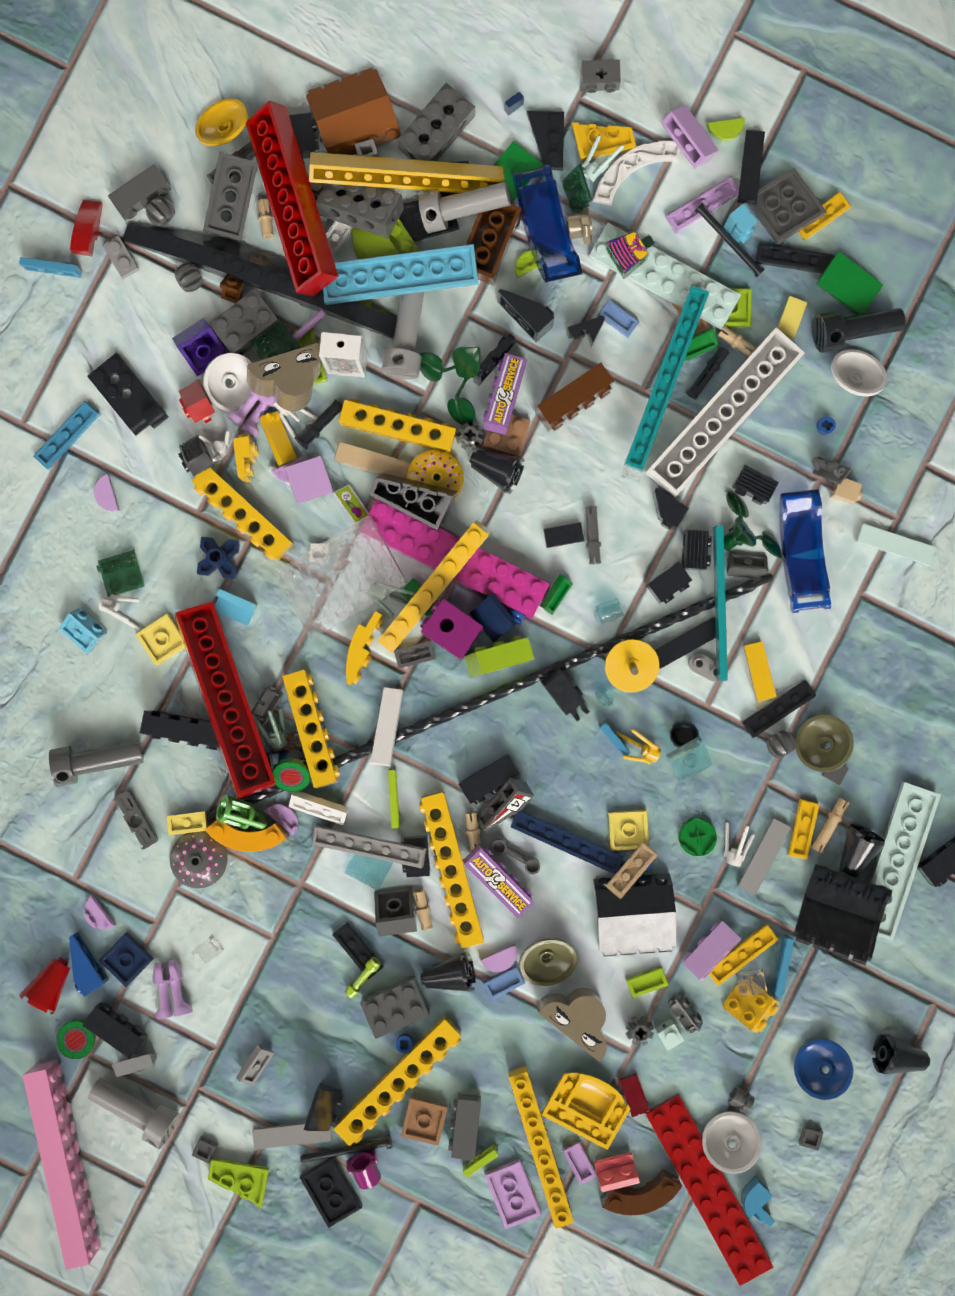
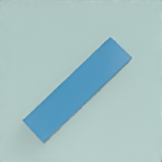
M84 401L33 457L49 470L101 414Z

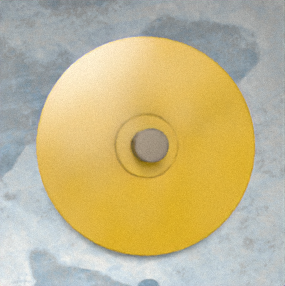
M635 639L625 640L615 645L608 653L605 661V672L611 684L617 689L624 692H639L649 687L655 681L659 672V659L649 644Z

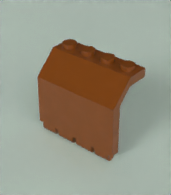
M371 67L360 71L359 76L355 73L341 78L342 82L340 83L338 80L324 84L325 88L323 89L319 86L308 90L309 94L306 95L327 153L354 155L357 154L355 147L357 143L373 139L375 146H379L401 136L389 96L377 69L373 70Z

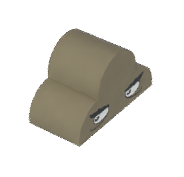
M321 342L248 364L246 381L249 388L260 396H273L276 403L287 411L304 409L311 400L313 383L321 373L322 361L319 356Z
M577 988L570 992L566 998L559 994H548L542 997L536 1004L538 1013L601 1062L606 1054L607 1044L601 1030L606 1020V1012L599 995L589 988Z

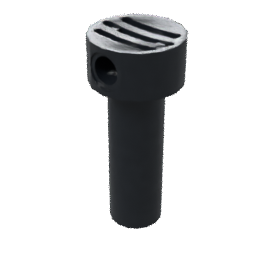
M901 308L843 318L837 311L815 315L812 321V337L816 349L821 353L840 350L847 340L902 331L905 328L906 318Z

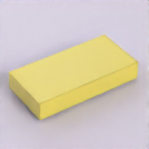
M792 296L788 297L777 328L788 338L794 339L807 302Z

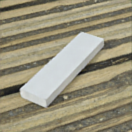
M385 687L383 689L371 757L372 764L391 766L403 690Z

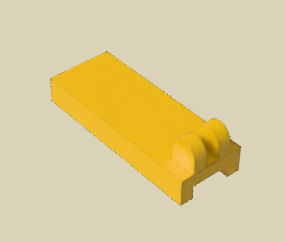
M275 411L261 416L259 421L278 465H284L296 460L297 456L280 419V413Z

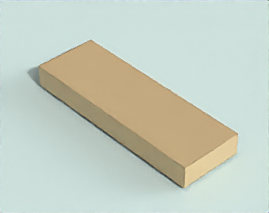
M643 842L608 882L606 887L621 899L658 854Z

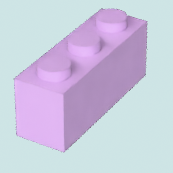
M686 105L672 110L662 121L661 124L694 169L708 163L719 151Z
M723 921L715 923L710 929V935L707 938L705 936L698 941V947L695 951H689L684 957L685 961L683 964L700 981H703L741 940Z

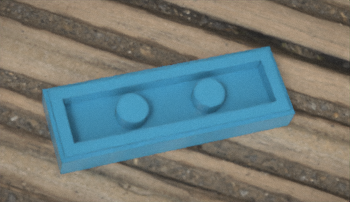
M20 257L19 264L28 271L76 278L82 276V270L77 265Z
M786 935L782 936L771 987L773 994L780 997L783 996L794 939Z

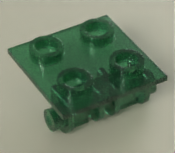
M579 163L562 180L563 189L566 192L569 208L572 210V213L580 212L583 208H589V202L592 200L581 164Z
M281 321L251 343L263 360L302 348Z
M135 550L98 560L97 571L101 572L108 597L111 594L118 595L145 587Z

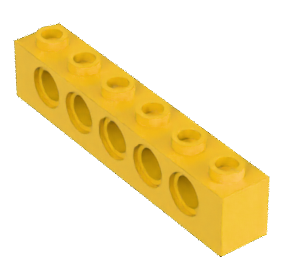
M352 398L350 401L344 400L339 419L341 426L429 449L443 450L451 454L456 435V429L453 428V425L449 423L436 424L435 420L424 418V420L417 419L416 415L405 413V415L398 414L397 410L387 408L386 411L379 409L380 406L369 403L368 406L363 405L361 401ZM361 411L367 413L366 418L363 420L356 418L357 414ZM379 416L385 418V422L381 425L375 423V419ZM401 421L404 425L401 429H395L393 427L394 423ZM420 426L422 431L419 434L412 433V428ZM432 431H439L441 433L438 439H432L430 434Z
M211 468L199 473L191 481L195 485L193 489L201 496L205 494L209 498L207 502L215 509L217 507L222 509L223 512L221 514L229 522L234 520L237 523L235 527L243 535L247 532L251 536L249 540L256 547L261 545L265 549L263 553L269 559L275 558L279 561L294 545ZM213 484H217V491L215 493H210V486ZM226 497H231L232 499L229 506L223 505V500ZM240 510L246 511L243 519L237 518V513ZM253 523L260 524V529L257 532L251 531ZM272 535L274 542L271 545H266L265 538Z
M304 669L282 676L314 788L339 782L340 771L338 766H334L332 758H335L333 748L329 747L327 742L330 737L327 728L324 729L322 725L324 716L322 710H318L316 704L319 703L317 692L312 690L311 685L314 684L311 673L308 674ZM305 687L306 694L301 697L298 696V689ZM306 705L312 707V711L308 715L303 714V708ZM315 723L317 730L314 733H309L308 726ZM316 742L322 743V749L319 752L313 750V745ZM326 760L328 766L325 770L321 771L318 764L320 761Z

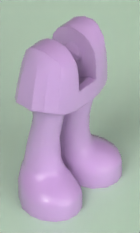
M249 388L251 394L237 411H230L227 417L256 438L259 434L257 428L259 418L269 407H274L275 399L273 396H260ZM257 400H259L260 403L257 406V408L254 410L251 416L244 422V419L250 411V409L254 406Z
M177 960L169 961L170 975H165L162 962L155 963L153 984H157L159 990V1009L156 1011V1019L170 1018L173 1016V1013L174 1016H180L193 1012L192 1006L185 1003L182 997L180 979L184 976ZM167 983L171 985L173 1010L169 1002Z

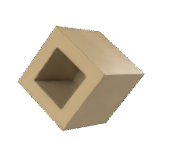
M845 478L841 484L834 483L830 498L852 505L861 499L863 490H861L862 484Z

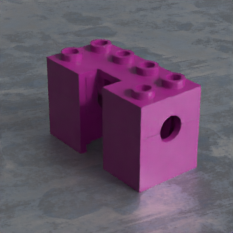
M445 599L441 602L437 601L432 608L434 613L430 619L426 617L420 625L422 628L421 633L461 661L483 630V626ZM447 622L452 623L454 628L451 632L445 633L442 631L443 624Z

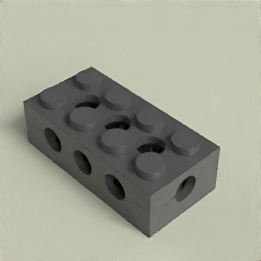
M445 83L398 138V149L411 160L438 161L475 117V106L449 84Z
M223 152L219 153L203 232L241 241L257 172V162ZM236 173L240 181L238 183L231 182L229 175ZM233 193L236 200L228 202L225 199V194ZM222 212L230 213L231 220L229 222L221 219Z
M326 183L316 200L320 216L387 239L404 210L402 195L381 187Z

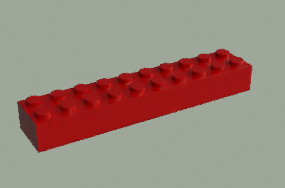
M269 100L247 120L246 127L296 293L314 296L339 276L287 107Z
M213 601L175 612V620L236 798L239 799L274 787L276 782Z

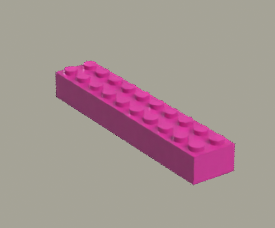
M376 499L360 530L362 534L433 570L439 566L460 540V538L441 528L436 530ZM480 548L475 551L453 578V580L486 597L493 593L502 605L530 619L533 618L550 585Z

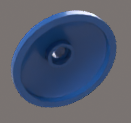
M816 1039L806 1043L798 1051L794 1062V1073L799 1086L814 1098L821 1100L835 1099L844 1094L852 1083L854 1074L852 1060L847 1051L834 1041ZM825 1066L829 1067V1072L827 1074L823 1071V1068Z

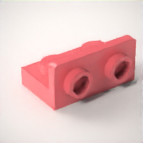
M632 1152L594 1161L602 1192L640 1183Z

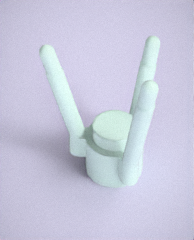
M598 135L586 161L582 165L584 168L582 174L588 180L594 182L615 161V157L624 148L623 145L615 150L600 166L594 161L590 163L601 138Z

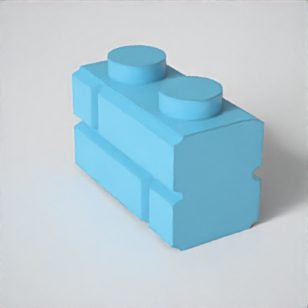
M741 205L733 211L723 226L738 244L740 242L744 244L752 237L751 234L755 231L754 226L757 222L756 218L749 214L750 211L745 205Z

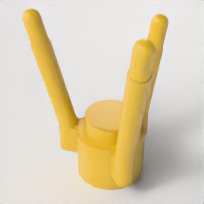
M635 729L631 731L647 744L643 745L619 732L615 733L618 737L642 749L641 755L643 757L623 755L624 759L645 762L647 764H650L651 761L655 763L661 753L659 746L652 743Z

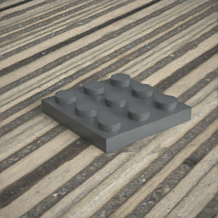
M795 168L758 190L757 204H748L777 245L826 215V210Z

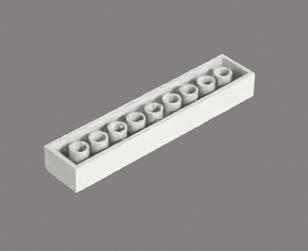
M776 327L645 474L672 498H675L805 352Z

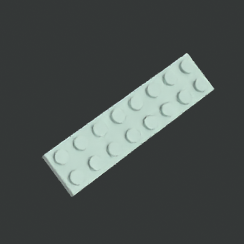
M607 223L589 258L625 277L617 265L620 266L623 272L624 268L621 266L613 249H611L614 256L612 258L608 249L611 247V243L608 245L607 242L622 237L626 247H628L624 236L629 234ZM619 239V242L622 245L623 250L627 254L621 239ZM618 245V248H619V250H620L622 256H623L624 259L627 261V259L625 258V256H624V254H623V252H622L620 246ZM652 246L646 249L648 252L644 256L646 260L641 265L637 262L630 270H627L628 272L631 271V273L625 278L680 306L682 309L691 285L709 291L700 318L721 330L741 294ZM614 248L620 260L625 265L624 260L617 251V248Z
M906 782L901 784L883 838L886 843L879 851L869 881L870 883L882 885L887 889L893 890L881 919L877 935L891 941L894 939L941 794Z

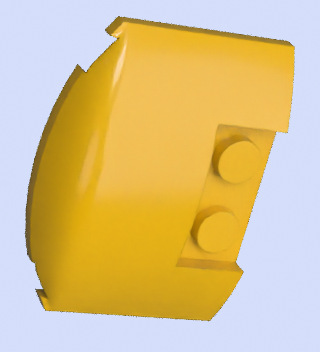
M567 1072L562 1075L541 1115L608 1150L628 1115L630 1107L626 1105L622 1095L607 1082L592 1075Z

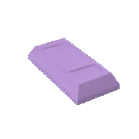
M579 1141L562 1149L580 1185L597 1176Z

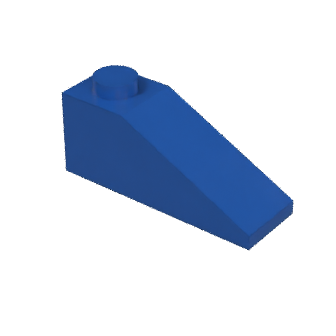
M77 932L69 937L73 980L78 993L85 997L109 980Z

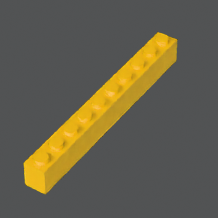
M310 152L309 182L462 193L503 183L504 170L503 166Z

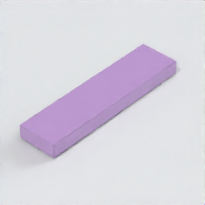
M730 176L668 214L666 220L676 234L702 218L699 213L696 214L694 211L701 203L705 205L704 208L710 213L738 196L739 189Z

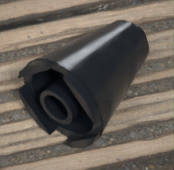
M478 450L476 453L473 452L469 460L471 468L508 494L514 491L511 489L513 485L517 486L524 469L521 462H525V459L518 456Z
M850 824L847 830L839 871L857 878L884 847L885 839L873 831L868 832L864 830L862 826Z
M463 952L425 968L420 975L422 985L429 989L474 991L475 987H472V983H476L473 961H469L467 957L471 956L470 953Z
M881 1034L875 1040L873 1051H876L875 1058L872 1057L874 1068L879 1073L894 1074L925 1071L930 1065V1057L926 1051L889 1034Z

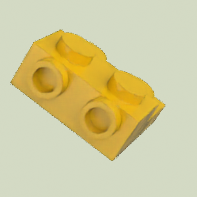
M240 434L238 438H233L238 477L244 483L252 482L251 476H254V469L250 463L257 462L256 456H259V449L249 434Z

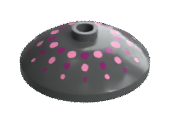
M206 831L184 834L175 842L170 853L172 873L179 882L191 888H206L216 883L223 876L228 863L225 846L215 841ZM198 858L199 864H194L193 859Z

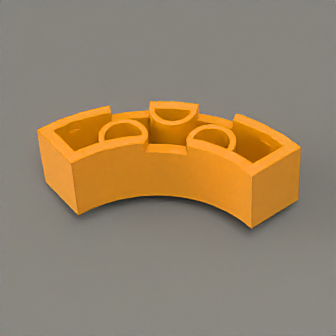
M216 820L205 829L220 844L244 852L266 850L290 837L277 822L264 830H245Z

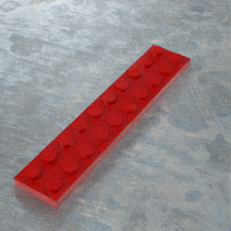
M679 1094L645 1113L739 1286L774 1268L721 1170L714 1167L706 1157L702 1145V1136Z

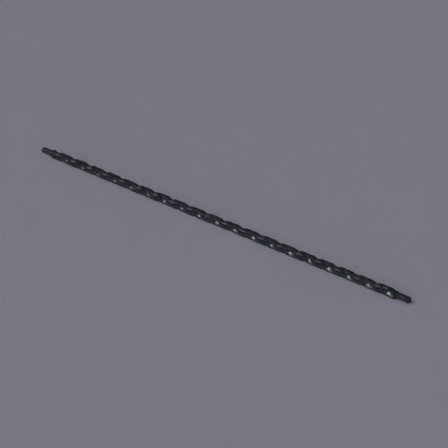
M770 573L756 580L751 579L741 585L725 590L726 602L750 593L757 587L773 581L772 574ZM715 596L645 624L631 632L610 639L603 644L584 650L577 655L563 659L549 667L528 674L521 679L502 685L467 702L446 709L440 714L432 715L411 726L399 729L396 732L394 744L422 733L429 728L450 721L457 716L478 709L485 704L504 698L511 693L542 681L558 668L562 672L566 669L574 668L595 657L609 653L615 645L622 641L642 639L648 634L656 633L677 622L715 607ZM374 741L332 758L334 766L337 765L340 768L347 763L370 755L373 751ZM327 761L318 764L321 771L325 770L328 766ZM275 785L274 787L239 798V800L255 804L265 798L279 794L283 790ZM217 810L207 813L209 820L216 818Z

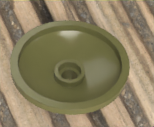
M817 715L808 719L798 730L795 739V749L799 759L805 766L817 772H832L841 768L850 759L854 748V738L850 728L844 721L832 715ZM826 743H830V747L828 749H825Z
M544 938L533 942L523 951L519 960L522 976L528 982L538 986H551L566 980L573 973L577 965V955L573 946L559 938Z

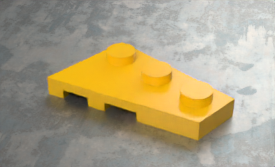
M572 122L571 126L580 162L587 159L598 135L601 138L591 159L610 155L621 145L624 148L620 152L636 148L632 127L596 126V124L579 125V123Z

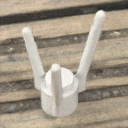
M275 401L274 407L280 413L281 420L294 439L296 435L284 415L290 414L296 421H300V418L293 411L281 408ZM306 409L300 410L314 420L318 418Z
M226 431L224 442L221 440L212 442L206 437L199 435L202 441L211 446V451L216 455L212 458L213 462L221 460L222 456L227 454V446L230 444V431Z
M111 594L110 598L104 596L101 599L99 610L118 618L139 631L142 630L137 624L131 622L128 617L118 612L120 604L117 603V600L139 602L140 599Z
M729 822L725 823V851L723 856L727 857L726 863L741 867V863L744 861L745 855L755 834H751L742 851L749 830L748 825L745 826L738 849L731 848V851H729Z

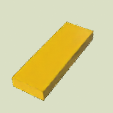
M841 192L822 204L826 210L825 216L797 232L803 241H806L851 208V205Z
M763 641L743 646L756 700L762 701L777 697Z
M799 799L787 852L788 856L807 860L820 803Z

